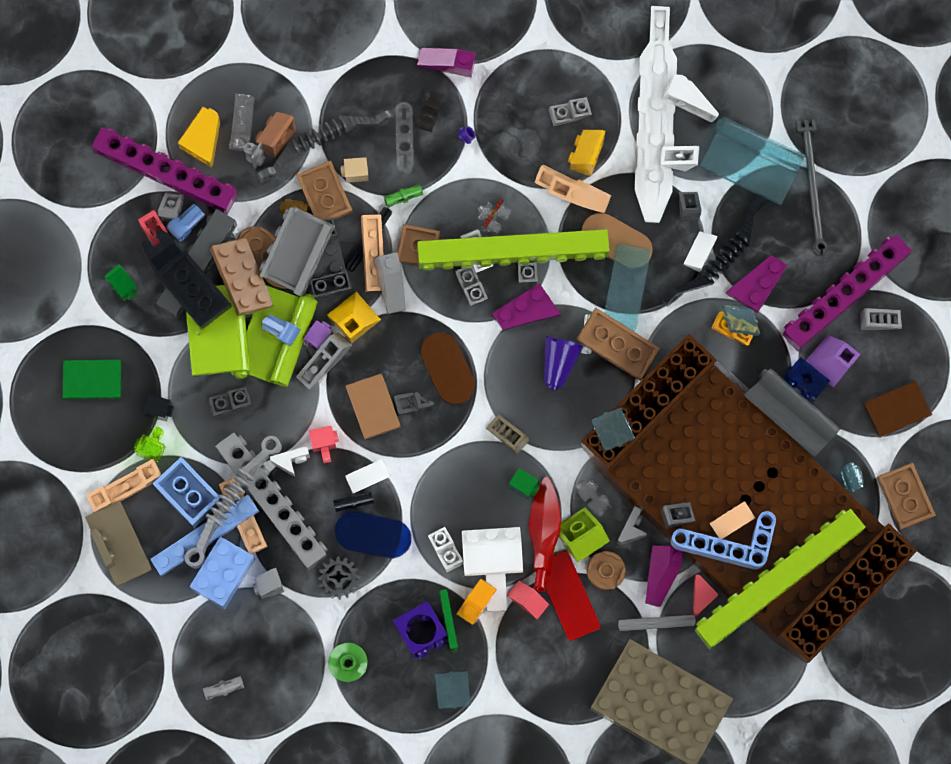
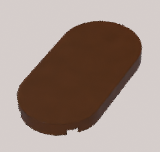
M442 332L431 334L424 340L421 347V356L428 373L443 401L453 405L463 404L474 393L475 381L457 341L451 335Z

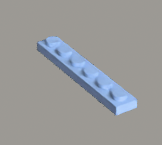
M249 495L235 503L236 507H229L232 513H224L228 519H220L223 526H218L208 545L259 512ZM206 523L150 559L161 576L183 563L186 552L191 548L197 547Z

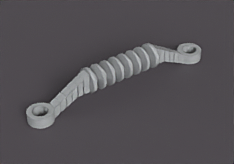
M268 436L262 441V451L242 469H237L240 477L233 475L236 483H228L232 489L224 488L227 496L220 494L223 502H215L219 508H211L214 515H206L208 520L197 547L189 549L185 554V561L191 568H200L206 560L205 551L211 540L210 538H212L218 526H223L220 519L227 520L228 517L224 513H232L229 505L236 507L237 505L233 500L240 501L241 498L238 493L245 494L242 486L249 488L250 485L246 481H254L253 475L270 456L280 453L282 444L277 437ZM270 442H276V447L273 450L267 449V445ZM194 554H199V560L195 563L191 562V557Z

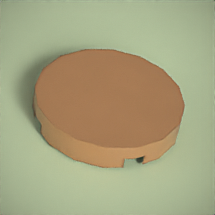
M604 551L598 553L588 563V579L598 589L605 591L615 589L625 578V564L621 557L614 552Z

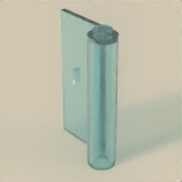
M726 117L722 120L718 119L714 128L717 130L716 135L699 167L753 193L762 194L768 200L781 205L806 155Z

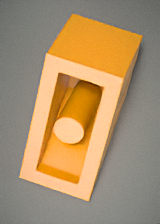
M480 579L464 601L457 615L472 625L475 624L497 589L483 579Z

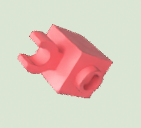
M332 426L309 430L313 452L321 451L323 462H331L329 449L336 448L335 442H339L337 430L333 431Z

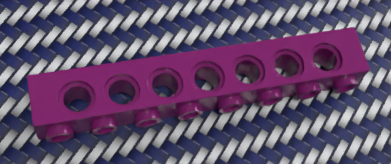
M101 128L91 146L94 153L207 206L218 209L227 215L238 196L233 185L220 183L212 175L205 176L195 167L190 169L182 161L177 159L173 161L165 153L160 151L156 153L145 144L139 145L128 136L122 137L111 128ZM114 143L120 144L117 149L111 148ZM130 151L137 152L133 157L127 156ZM153 159L151 164H144L145 160ZM163 167H170L168 172H161ZM181 174L187 175L184 180H178V177ZM198 182L204 183L201 188L194 187ZM214 190L221 191L218 196L211 195Z
M897 234L892 238L890 236L881 243L883 246L879 250L873 249L867 255L869 258L865 262L859 261L853 267L855 270L851 274L849 272L845 273L840 278L841 282L837 286L835 284L830 286L823 298L821 296L816 298L809 310L805 308L798 314L799 318L795 322L791 320L784 326L785 330L782 335L797 352L910 255L912 250ZM884 252L890 253L891 256H892V258H891V259L885 258L884 255H883V253H884ZM869 265H876L878 267V270H871ZM861 276L864 279V282H857L855 277ZM847 288L850 291V295L843 294L841 289ZM827 301H835L836 307H830ZM813 313H821L822 319H816ZM805 324L808 326L809 330L802 331L799 328V325Z

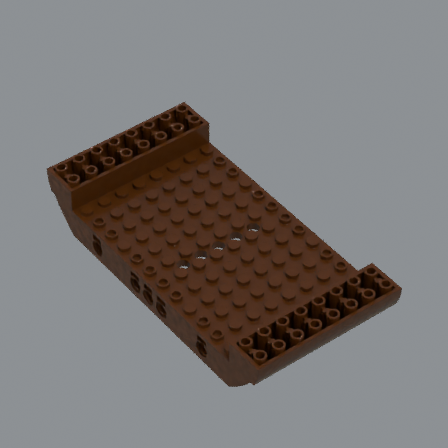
M688 334L581 440V446L605 479L634 507L642 509L641 514L670 542L673 533L678 529H685L719 538L710 523L727 513L728 510L740 505V498L742 496L750 498L751 503L748 507L755 516V519L737 529L723 540L750 546L759 515L765 511L775 515L776 523L768 557L761 569L754 570L682 552L728 598L735 593L741 594L744 591L743 587L751 581L753 583L760 579L758 576L766 569L771 571L775 567L773 564L782 557L784 559L789 557V552L797 545L802 547L806 543L804 540L813 533L815 536L820 533V528L828 521L830 524L836 520L835 516L842 510L847 512L851 509L865 525L864 531L750 618L772 641L799 658L802 662L810 663L918 550L889 523L884 527L787 433L748 400L744 393L715 366L717 359L694 337ZM775 469L778 473L777 477H768L767 470ZM761 482L764 485V490L762 492L755 491L754 483ZM690 502L695 521L666 529L661 515L662 507ZM768 518L761 519L763 525H771ZM677 535L675 537L677 543H685L683 536ZM759 536L757 537V542L764 545L766 544V539ZM701 540L694 542L698 549L704 548V543ZM720 545L714 546L713 549L716 553H723V548ZM733 551L735 558L740 559L743 557L741 551ZM752 556V560L754 563H762V559L760 556Z

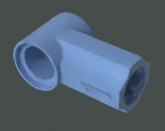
M193 204L180 217L173 218L166 226V229L181 242L189 236L191 229L205 217V214L197 205Z
M271 314L265 317L262 322V329L276 336L277 339L289 346L292 345L300 332V329L292 323L284 322Z

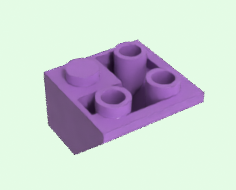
M827 335L804 362V365L834 388L856 362L860 353L846 342Z

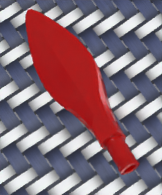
M547 476L539 486L540 488L534 498L529 518V534L534 552L533 569L536 572L533 589L538 592L546 591L547 576L551 575L552 556L561 530L559 500L554 485Z

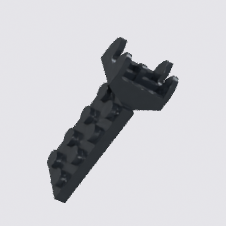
M158 230L156 231V238L159 241V245L153 246L151 242L143 241L142 249L156 272V277L200 329L203 330L230 309L232 305L186 251L181 252L168 233Z

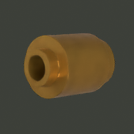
M285 199V202H281L280 213L284 215L286 209L294 206L308 212V204H304L303 201Z

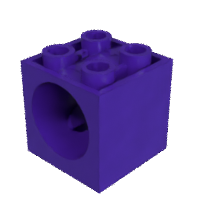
M428 601L393 620L396 630L413 659L418 657L420 660L429 654V650L433 648L438 650L446 645L445 642L448 640L447 633ZM422 620L431 622L434 625L436 631L433 632L432 640L429 643H414L408 638L407 632H410L413 622Z

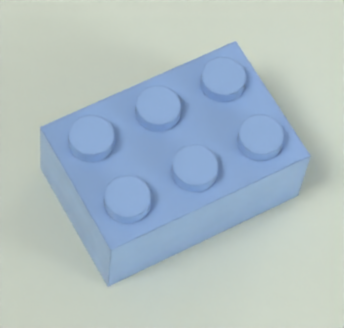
M182 457L153 483L154 487L194 529L206 519L207 514L212 513V507H218L215 504L216 501L223 502L220 496Z
M220 537L191 583L190 588L221 608L226 609L256 559L250 553Z

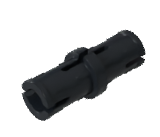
M368 492L360 495L351 494L350 497L333 500L335 511L338 512L352 508L355 510L357 507L374 504L372 493Z

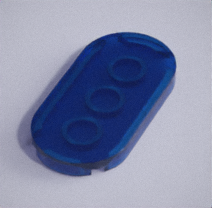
M348 512L342 515L335 525V537L338 543L343 548L354 552L395 559L406 553L412 542L409 528L403 522L395 519L361 512Z

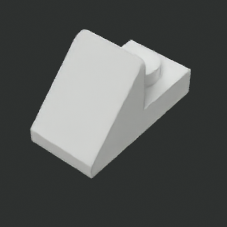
M307 446L270 456L273 465L294 477L295 474L291 462L296 464L307 461L306 458H310Z

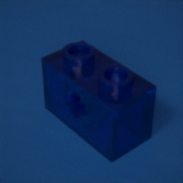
M802 357L796 361L784 377L786 382L801 392V395L808 401L811 400L813 402L830 383L828 378ZM805 378H808L809 381L806 384H804L803 380H805Z

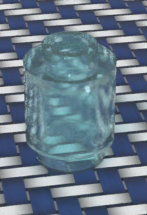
M854 462L844 465V469L840 472L849 492L863 489L865 481L859 465H854Z

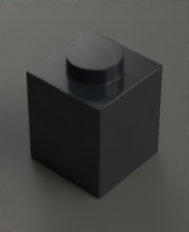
M148 394L143 414L147 417L167 422L168 417H172L174 411L171 400Z

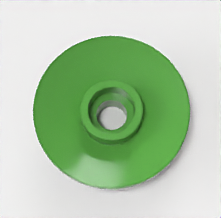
M342 643L336 646L328 659L330 672L336 679L343 682H353L361 678L368 665L366 653L360 646L354 643ZM346 660L352 661L350 667L345 666Z

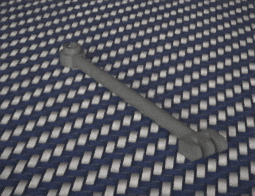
M804 119V127H801L800 120H796L797 134L803 133L815 232V243L812 251L819 257L821 250L818 249V245H823L824 247L822 256L827 253L828 245L822 235L811 133H815L817 130L816 120L811 119V126H809L808 119Z

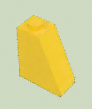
M202 107L178 142L181 150L210 168L214 162L220 127L218 113L211 108L206 109Z

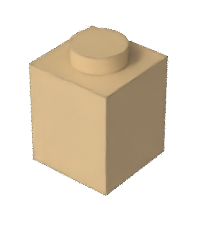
M366 157L344 159V165L341 166V175L346 178V183L369 181Z

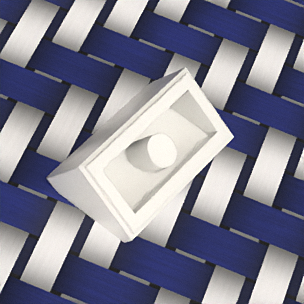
M699 231L683 265L700 272L717 240V236Z

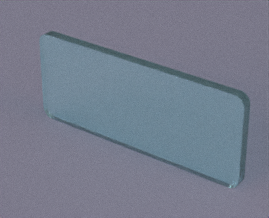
M620 244L616 250L604 313L632 331H635L651 252L648 249Z

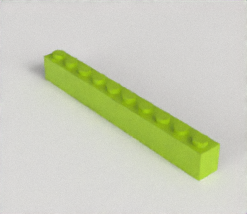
M608 230L418 241L419 269L423 268L425 271H430L436 267L452 269L454 268L453 266H461V268H471L473 265L489 267L492 264L507 266L515 262L525 265L531 261L547 263L548 260H556V262H565L567 259L584 261L586 258L601 260L608 257L609 254Z
M851 509L847 512L842 510L835 516L836 520L830 524L828 521L820 528V533L816 536L813 533L804 540L806 543L802 547L797 545L789 552V557L786 559L782 557L773 564L775 567L771 571L768 569L763 571L758 576L760 578L755 583L749 582L743 587L744 591L741 594L735 593L727 600L729 602L724 607L719 605L712 611L713 615L710 618L704 617L696 624L698 627L695 629V632L709 650L864 531L865 525Z

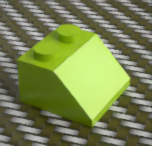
M585 507L561 522L559 539L577 562L585 559L588 555L610 542L602 525Z

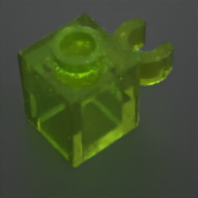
M156 426L151 438L146 435H142L141 439L138 438L134 445L136 455L148 461L154 459L158 465L166 449L164 443L159 442L165 431Z

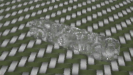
M401 102L396 106L395 110L397 169L402 174H409L414 168L413 115L411 105L407 102ZM402 108H406V111H409L406 112V120H402V112H399L402 111ZM400 126H409V132L401 133L399 131ZM402 143L410 145L408 151H402L399 147ZM403 156H407V164H411L407 166V169H403L402 166Z

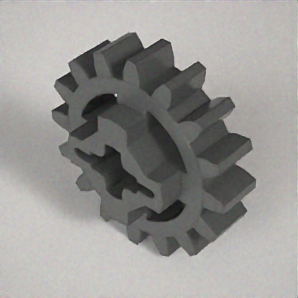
M338 556L335 562L330 558V564L323 563L325 569H319V573L322 576L318 577V581H323L319 587L326 588L324 594L326 595L330 592V598L332 599L335 595L338 596L339 600H341L342 595L349 598L348 592L354 594L355 590L353 587H359V584L355 582L360 579L359 575H355L359 570L358 568L353 569L354 562L352 561L348 564L346 557L341 561ZM342 566L349 569L351 574L344 572ZM335 567L331 574H327L331 568ZM337 574H341L343 577L341 582H337L334 579L337 577ZM327 583H332L336 590L331 589ZM346 583H351L346 589L343 590V586Z

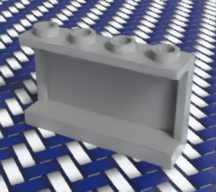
M294 206L286 209L282 218L284 219L282 227L279 226L276 230L275 237L277 238L274 244L272 243L267 251L269 256L266 261H263L259 271H261L260 277L268 278L293 290L295 294L302 296L305 295L310 279L314 275L335 225Z

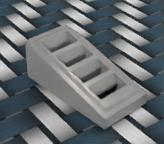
M865 308L860 312L861 330L902 329L901 311ZM890 315H893L894 324H891Z

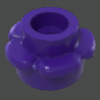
M470 126L459 129V139L463 143L471 144V141L476 137L474 130Z

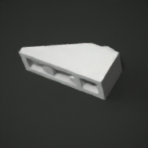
M677 74L670 79L663 95V100L711 123L718 117L719 113L693 82L689 81L685 76Z

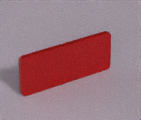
M562 551L553 555L551 575L547 576L546 590L568 640L573 641L598 630L600 623L568 551Z

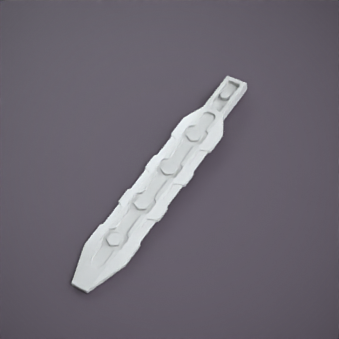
M651 6L650 42L641 54L639 75L641 78L640 97L638 98L639 129L636 140L638 155L637 169H635V193L644 221L648 223L660 222L671 196L673 185L672 168L661 166L660 164L662 147L674 146L673 114L675 113V105L662 98L670 79L677 74V57L669 44L670 7Z

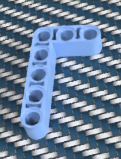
M769 511L762 512L759 515L750 546L685 529H678L673 533L671 545L680 551L758 570L766 563L776 518ZM768 518L771 525H763L761 519ZM677 535L683 536L685 543H677L675 537ZM757 537H764L766 539V544H759L757 542ZM701 540L704 543V548L698 549L694 542ZM720 545L723 548V553H716L713 549L714 546ZM733 551H741L743 557L740 559L735 558ZM752 556H760L762 559V563H754L752 560Z

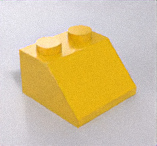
M583 130L581 136L577 135L574 144L577 148L575 153L571 152L568 160L571 163L570 170L591 177L604 143L605 131Z

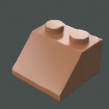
M276 112L274 116H270L264 131H260L255 138L256 145L258 146L261 142L264 152L276 159L297 130L294 117Z

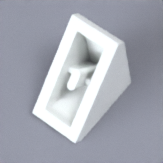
M699 146L662 147L660 165L687 171L698 165Z

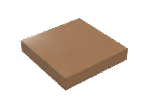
M403 224L397 252L399 262L418 266L417 242L439 240L440 231Z

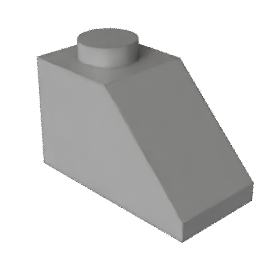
M276 568L255 578L256 583L253 584L256 595L260 594L262 599L284 592Z

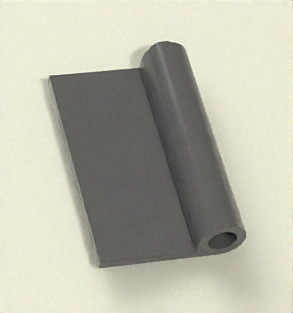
M771 368L769 370L764 369L758 376L759 382L744 394L748 400L814 457L841 429Z

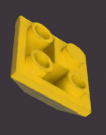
M357 291L327 314L329 319L351 344L381 321Z

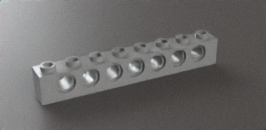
M233 432L215 447L236 476L240 477L237 469H242L256 455L252 450L248 451L245 445L247 443L241 435L237 437ZM236 451L243 452V457L240 459H235L233 455ZM262 465L254 473V481H246L250 487L245 488L309 571L327 558L325 553L327 548L322 541H316L314 538L316 534L313 529L303 524L302 521L305 520L298 510L296 512L293 511L290 507L293 505L286 495L284 497L279 492L281 490L280 486L275 480L271 482L268 478L270 473ZM259 481L267 483L264 489L256 488ZM276 496L278 498L277 503L269 504V497ZM283 511L290 513L286 520L279 518L280 513ZM295 526L301 528V532L298 535L291 534V529ZM305 542H311L313 547L310 550H304L302 545Z

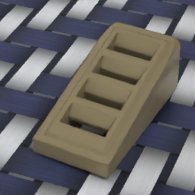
M499 414L486 428L516 454H519L529 442L527 435ZM502 422L503 425L499 428L498 431H495L497 426ZM508 427L509 429H508L507 432L502 436L501 434H502V433L504 432V430ZM514 432V436L508 441L507 439Z

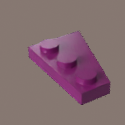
M771 255L726 291L725 294L758 313L785 271L787 264Z
M538 284L493 312L492 316L503 331L523 326L527 323L559 317L561 314L541 284Z

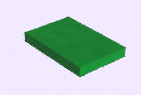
M63 361V399H121L122 361Z
M447 589L439 592L449 649L451 653L458 652V645Z

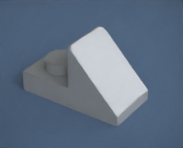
M165 192L158 209V216L161 217L162 221L170 222L173 218L181 216L184 194Z
M634 507L617 544H626L647 536V533L634 527V525H639L643 517L640 515L642 509Z

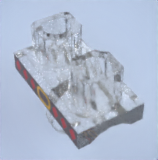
M500 198L492 211H490L493 206L491 203H488L486 207L479 206L478 211L481 213L478 219L483 221L487 217L481 226L483 228L481 231L485 234L490 232L498 235L502 225L495 221L496 218L499 216L506 221L511 214V210L504 205V201Z

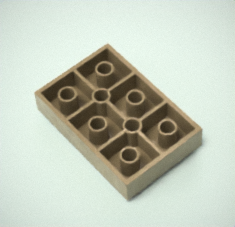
M630 639L590 710L682 764H697L733 698Z

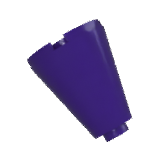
M546 336L544 383L548 384L547 388L558 390L559 387L564 386L582 351L583 345Z

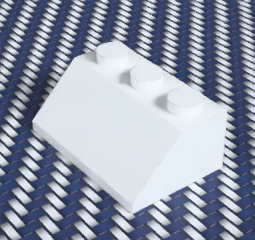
M520 527L462 531L464 576L523 572Z

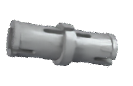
M241 676L227 681L222 680L218 684L203 688L206 700L221 695L227 696L232 691L243 689L244 684Z

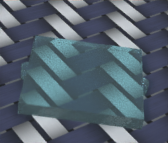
M728 305L722 307L725 315L724 319L727 321L730 332L759 336L758 321L755 319L752 309Z
M621 408L609 413L604 412V415L591 420L605 451L617 446L621 447L622 444L635 439Z
M450 671L449 673L435 674L438 709L453 708L455 710L456 707L471 706L467 671L455 673Z

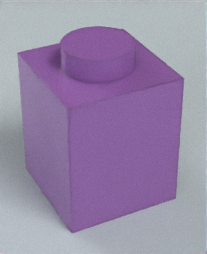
M316 320L304 337V343L318 351L327 338L333 334L332 327L324 321L320 323Z

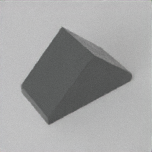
M679 192L680 221H699L702 209L698 192Z
M690 502L665 505L661 509L666 529L695 521Z

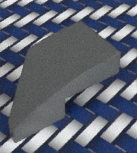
M418 392L393 397L397 416L434 406L431 400H426Z

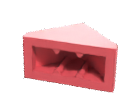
M155 210L138 219L142 230L152 245H159L156 231L168 232Z
M695 575L693 615L698 616L718 597V593L700 575Z
M519 580L507 594L508 598L536 620L549 606L535 589Z

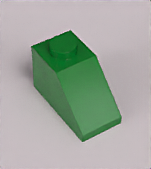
M120 264L104 276L109 286L124 302L133 299L137 295L139 290L137 285Z

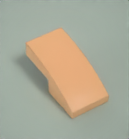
M743 502L711 522L710 525L719 539H724L754 520L755 516L746 502Z

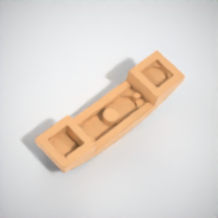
M151 459L128 475L87 494L86 497L93 511L96 512L115 502L122 501L154 483L161 476L155 460Z

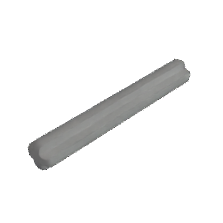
M695 615L619 620L618 629L619 631L694 626L696 619Z

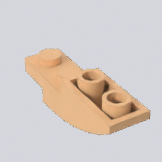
M545 165L540 167L534 182L548 189V193L561 199L605 213L611 195L581 180L576 181Z

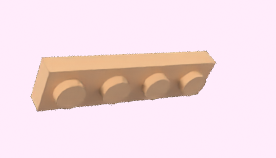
M362 215L365 292L381 291L374 258L384 255L381 215Z
M234 478L219 484L223 495L227 496L224 488L232 489L228 484L229 482L236 483ZM238 493L241 499L245 497V494ZM255 516L237 526L248 553L252 555L268 547Z

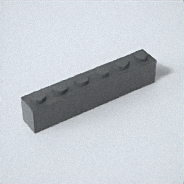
M218 209L214 213H210L206 220L205 228L199 230L194 245L191 244L186 251L205 274H207L214 263V258L210 251L211 246L226 243L237 227L235 219ZM165 288L164 292L161 291L156 298L158 309L178 320L184 308L167 288Z

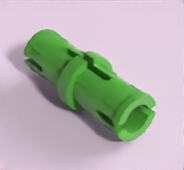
M420 184L406 189L401 188L398 192L384 196V201L389 208L402 202L407 203L412 198L422 196L423 191Z

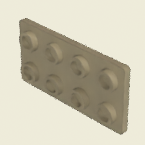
M121 501L115 502L85 517L91 530L90 533L116 586H120L152 570Z

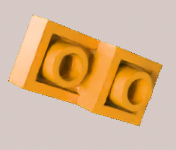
M723 311L718 313L711 327L716 332L745 346L749 345L756 331L752 326L742 320L734 319Z

